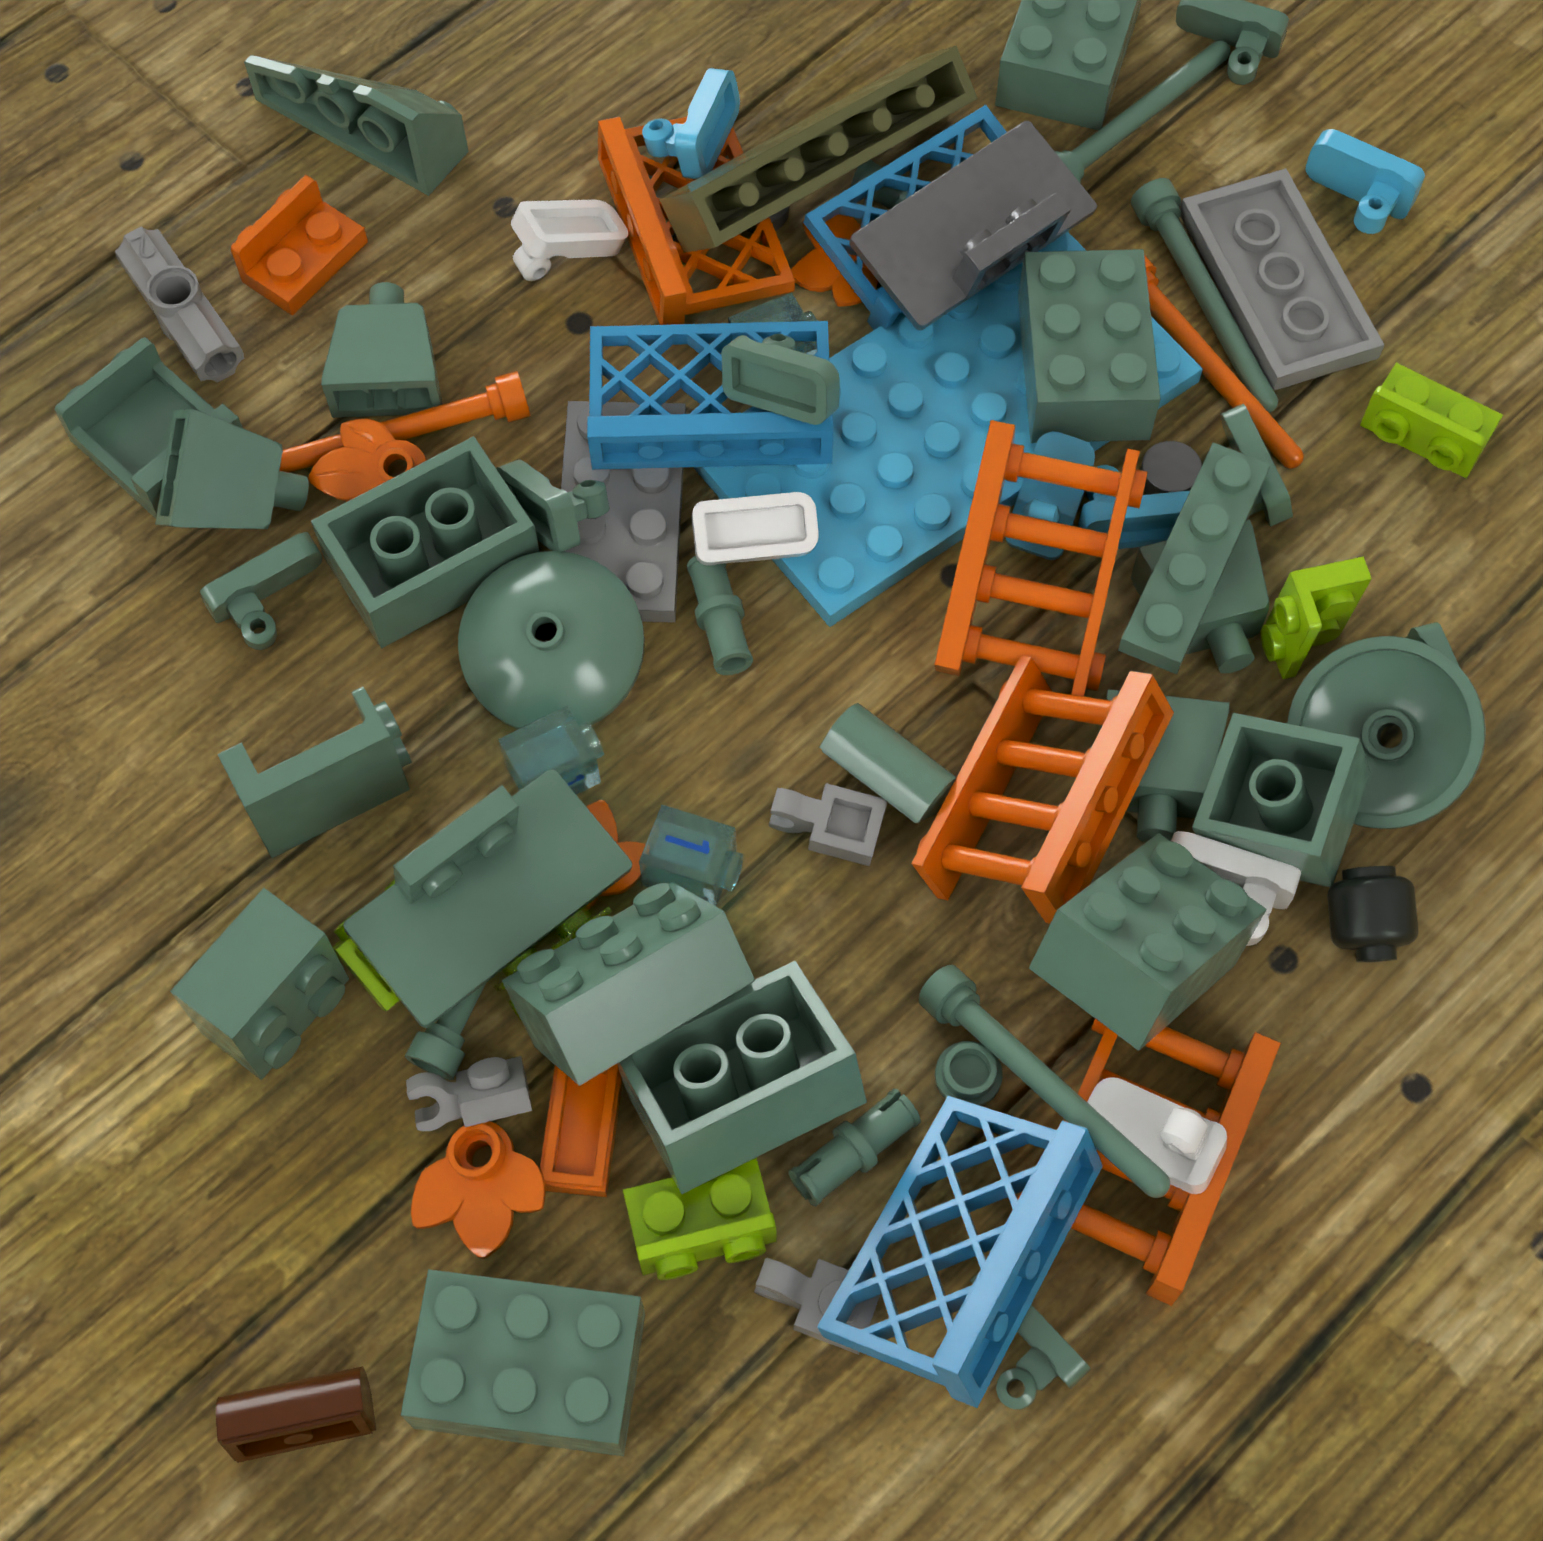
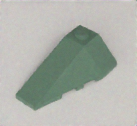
M250 55L244 61L257 101L428 196L469 152L462 114L445 101H436L414 89Z

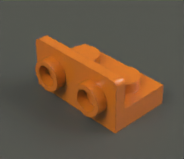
M305 175L291 189L285 190L278 197L276 203L253 225L246 227L239 234L237 240L231 246V252L242 282L293 316L368 243L364 227L322 201L317 181Z

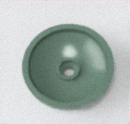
M544 551L524 555L513 559L492 572L470 598L464 610L458 634V653L461 669L468 686L478 701L487 711L505 724L518 730L541 735H558L579 731L592 726L611 714L633 688L642 666L645 648L644 627L636 602L623 582L605 566L590 558L575 553H559L557 551ZM545 623L554 624L557 627V632L553 639L546 642L535 639V632L540 625Z
M1379 636L1358 640L1342 646L1323 658L1308 673L1293 698L1287 724L1360 738L1371 773L1354 824L1374 829H1396L1416 825L1437 816L1459 799L1475 777L1482 760L1486 740L1483 707L1476 689L1464 671L1453 660L1434 647L1420 641L1395 636ZM1388 726H1399L1402 731L1401 742L1396 747L1385 748L1380 741L1381 732Z

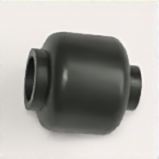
M1369 866L1342 870L1343 880L1335 882L1329 888L1327 894L1332 942L1341 949L1355 950L1356 962L1397 960L1396 947L1409 945L1418 936L1413 883L1407 878L1396 876V868L1394 866Z

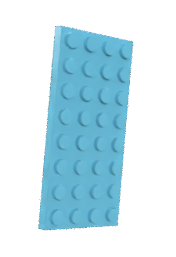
M1066 232L1038 252L1086 250L1069 232ZM1023 262L923 330H917L902 312L897 316L893 325L886 329L882 326L876 328L829 358L830 362L837 369L840 379L839 407L833 413L832 464L693 467L720 499L802 492L812 498L816 506L819 531L816 546L805 556L772 560L829 627L964 538L991 420L1014 424V444L1024 445V452L1033 454L1036 443H1030L1018 302ZM1151 316L1161 399L1159 409L1200 381L1203 368ZM752 406L744 412H751L755 407ZM1089 441L1088 443L1095 452L1110 441ZM1018 477L1017 482L1005 480L1000 504L1011 507L1015 505L1024 480L1023 477Z

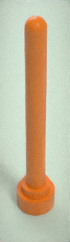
M1144 254L1151 316L1203 368L1202 374L1232 408L1244 403L1265 446L1279 462L1289 469L1300 466L1304 459L1301 448L1157 287L1159 279L1155 276L1156 267Z
M518 371L495 377L496 383L485 386L486 392L380 423L386 426L395 440H406L494 415L495 420L506 417L508 423L530 417L531 415ZM336 434L284 449L279 471L291 473L314 466L323 455L332 450L344 448L341 435Z

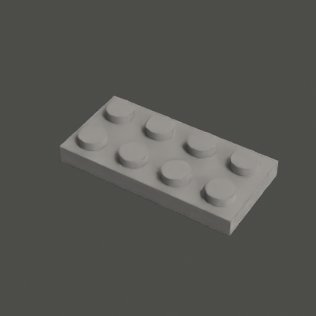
M1286 168L1182 199L1180 207L1181 218L1274 391L1379 359L1384 343Z
M568 401L561 489L572 492L576 485L585 480L601 481L606 485L610 509L606 514L597 519L586 518L577 522L581 543L579 546L565 552L590 558L614 573L631 593L638 607L642 622H676L684 467L592 470L587 439L589 401ZM606 402L603 405V416L630 415L640 405L636 402ZM663 403L661 405L670 414H686V404Z

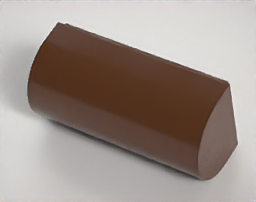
M361 1366L218 1397L216 1402L217 1440L233 1460L239 1463L373 1434L372 1431L376 1430L372 1394L366 1371Z

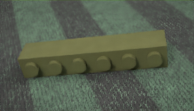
M957 46L921 55L659 199L683 252L715 248L977 100V95Z

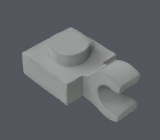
M828 783L825 784L821 800L805 796L793 790L777 788L770 812L772 815L769 827L787 833L812 832L808 850L870 866L887 801L880 797Z
M521 1056L507 1060L499 1057L480 1060L471 1065L469 1069L458 1071L456 1073V1082H449L440 1075L429 1072L416 1074L406 1080L409 1100L424 1096L437 1100L430 1107L415 1110V1123L418 1131L436 1130L450 1121L463 1118L465 1127L532 1111L528 1082Z
M765 1258L754 1293L799 1309L793 1330L859 1355L860 1352L824 1338L817 1328L849 1270L818 1259L812 1277L809 1278L784 1263ZM880 1295L856 1304L846 1324L860 1330L869 1327Z

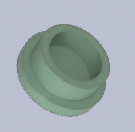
M962 1041L949 1046L940 1055L935 1068L936 1086L945 1099L947 1096H951L980 1106H984L993 1100L1000 1089L1003 1078L999 1059L983 1044L974 1041Z

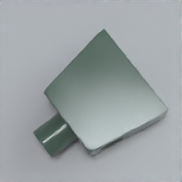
M377 283L369 290V304L346 305L338 311L321 382L332 418L407 415L443 404L424 308L418 303H404V291L394 283Z
M174 410L155 525L179 528L268 529L271 523L273 506L294 511H301L304 508L309 489L308 478L303 475L279 471L283 452L280 443L198 410Z
M1247 520L1187 651V654L1210 649L1221 673L1239 671L1254 661L1255 657L1247 639L1253 638L1260 633L1269 612L1267 588L1254 529L1250 520ZM1167 540L1142 546L1138 549L1131 580L1140 597Z
M1108 689L1105 700L1112 701L1120 691ZM1165 696L1174 714L1126 810L1138 813L1137 838L1140 841L1146 843L1158 833L1171 841L1174 832H1176L1177 817L1196 818L1220 750L1229 714V702Z

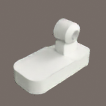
M601 200L523 201L518 205L511 220V226L522 242V246L513 255V261L527 281H535L545 276L551 268L549 259L553 256H565L567 258L616 256L628 236V229L616 210Z
M802 492L701 501L694 506L692 511L696 558L701 564L707 566L805 556L814 549L819 538L815 503L810 496Z
M1174 832L1171 841L1184 846L1196 860L1223 879L1230 880L1241 886L1250 898L1267 909L1246 946L1257 944L1269 927L1268 917L1272 907L1287 909L1293 900L1301 871L1292 865L1194 833Z
M1106 1078L1095 1086L1087 1103L1168 1175L1171 1185L1191 1194H1200L1207 1189L1227 1147V1132L1221 1124L1205 1119L1195 1110L1184 1108L1120 1078Z

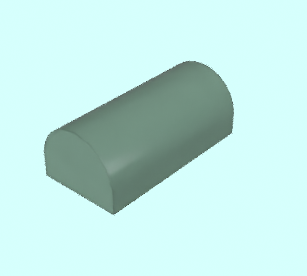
M859 703L849 707L836 720L819 746L824 754L915 823H920L939 812L956 779L955 775Z

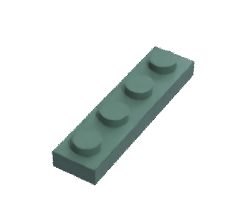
M1212 443L1124 631L1118 651L1177 675L1263 486L1271 464L1217 443Z

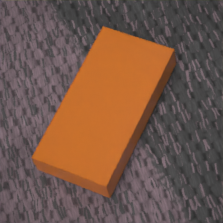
M617 1064L580 1086L555 1065L540 1161V1170L545 1181V1191L607 1197L623 1083Z

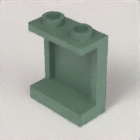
M146 337L141 338L130 348L119 352L107 366L83 385L73 388L66 395L65 399L55 407V412L70 441L154 518L157 516L174 410H198L243 428L239 417L223 403L214 409L166 367L161 361L155 345Z
M363 686L351 692L363 723L259 774L242 743L217 754L271 858L410 790L402 767L412 763L400 738L402 736L400 728L387 703L383 701L374 706Z

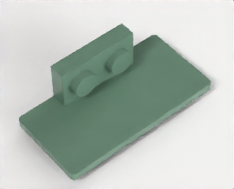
M549 769L513 796L501 785L394 864L395 884L345 920L343 924L344 931L419 1025L427 1028L631 871L632 861L558 772L554 769Z

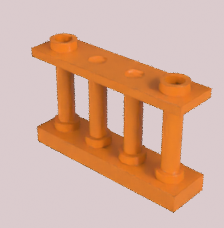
M991 420L936 655L935 670L960 676L963 662L975 664L976 658L1015 666L1020 656L1032 657L1042 673L1074 679L1071 695L1084 696L1086 689L1098 691L1106 654L1097 653L1094 650L1127 506L1140 508L1148 473L1147 471L1136 469L1140 451L1127 448L1121 472L1026 453L1024 452V445L1014 444V424ZM1018 477L1115 497L1108 532L1104 533L1010 513L1011 506L1000 504L1005 480L1017 482ZM1004 537L1100 557L1101 563L1094 593H1086L996 573V566L986 564L991 541L1003 543ZM991 597L1087 618L1080 655L982 634L983 627L972 625L977 601L989 603Z
M1020 656L1009 679L1002 685L998 700L928 833L921 839L917 848V854L911 863L938 899L949 900L962 873L1021 885L1022 890L1043 920L1050 924L1058 908L1091 884L1174 714L1153 674L1130 671L1119 694L1111 701L1052 692L1032 657ZM1043 716L1103 725L1092 747L1086 753L1029 743ZM1017 767L1076 778L1065 801L1059 806L1003 796ZM989 820L1049 831L1038 855L1032 860L975 849Z
M1095 1018L1091 1030L1103 1036L1078 1092L1086 1102L1100 1081L1111 1077L1120 1078L1184 1108L1195 1110L1203 1118L1221 1124L1227 1132L1226 1150L1207 1189L1200 1194H1191L1170 1184L1169 1191L1163 1196L1169 1199L1168 1207L1179 1211L1170 1235L1158 1230L1154 1236L1086 1204L1082 1205L1071 1229L1143 1261L1142 1269L1153 1274L1146 1295L1172 1306L1183 1292L1281 1043L1255 1032L1243 1052L1231 1048L1230 1052L1227 1053L1167 1026L1148 1042L1145 1047L1218 1078L1216 1085L1227 1089L1219 1112L1208 1107L1204 1113L1104 1069L1118 1035ZM1097 1150L1103 1164V1170L1132 1182Z

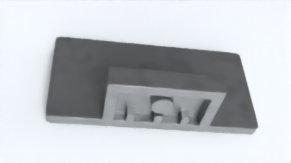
M1023 121L853 233L849 244L917 330H923L1021 264L1025 252L1040 251L1093 215L1097 204L1030 121Z

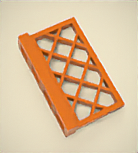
M620 117L598 121V161L618 215L628 229L627 239L659 325L685 324V315L794 292L795 278L770 217L756 224L757 228L750 239L738 234L722 243L740 252L731 267L706 256L709 249L684 253L681 245L673 241L672 235L674 230L669 221L666 223L665 218L668 219L659 200L660 198L656 197L655 193L663 182L681 188L696 179L684 178L681 172L672 169L678 161L677 157L668 155L661 164L640 154L638 147L645 146L642 129L645 125L624 129ZM687 117L668 121H670L672 125L675 123L684 124L687 120ZM733 127L712 170L743 154ZM750 257H753L772 266L775 276L756 279L741 271ZM696 269H700L722 281L715 289L693 293L689 279Z

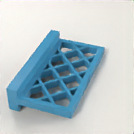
M987 105L979 108L805 215L804 225L869 310L870 315L867 322L873 330L880 326L886 329L893 325L897 316L902 311L883 287L875 290L862 272L863 261L850 246V240L835 237L825 222L840 214L862 219V228L888 211L872 207L874 192L884 186L907 191L906 198L931 183L917 179L919 164L930 159L949 163L952 169L973 155L962 152L963 140L966 135L980 127L992 143L1007 133ZM954 143V150L947 149L948 146ZM910 170L909 177L901 176ZM865 198L864 205L856 204ZM849 254H851V255H856L855 262L853 261V259L850 257Z
M828 321L590 326V392L587 439L592 470L832 464L833 414L821 424L812 425L756 407L751 412L731 413L721 405L728 398L723 391L722 385L709 395L691 380L709 363L722 372V355L720 354L722 349L741 335L747 336L749 339L762 343L766 337L774 334L789 336L795 342L816 341L817 353L813 356L830 362ZM688 344L699 354L681 370H678L661 356L672 345ZM603 346H629L639 356L619 372L603 359ZM651 364L670 380L649 397L631 381ZM603 376H605L609 380V382L604 386ZM680 388L700 404L690 414H670L661 405ZM620 390L640 405L630 415L603 416V405Z
M947 1096L820 1320L817 1328L821 1335L838 1344L943 1385L953 1399L978 1408L1103 1167L1088 1129L1062 1120L1058 1129L1055 1130ZM959 1121L983 1129L987 1141L951 1156L949 1155L946 1143ZM993 1132L1000 1134V1136L994 1137ZM1027 1144L1045 1149L1036 1166L1009 1176L1002 1154ZM994 1158L1001 1180L964 1195L956 1173ZM948 1177L955 1199L918 1213L914 1200L921 1188ZM1022 1192L1018 1199L1016 1194ZM1008 1197L1013 1210L1006 1223L978 1235L970 1212ZM962 1216L970 1239L931 1253L924 1231ZM915 1235L923 1258L885 1272L881 1259L889 1245ZM990 1251L988 1257L986 1258L985 1252ZM976 1256L981 1270L973 1285L946 1295L938 1271ZM929 1275L936 1300L899 1314L891 1290ZM882 1294L889 1319L861 1330L846 1324L856 1304ZM958 1311L956 1317L953 1318L952 1313ZM943 1317L948 1332L934 1358L911 1350L905 1332ZM895 1336L897 1344L887 1339Z

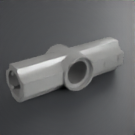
M141 226L124 235L122 244L115 250L119 263L156 315L163 334L174 341L200 381L214 380L218 383L235 374L236 367L244 359V353L203 294L196 275L190 269L184 267L158 229L147 230Z

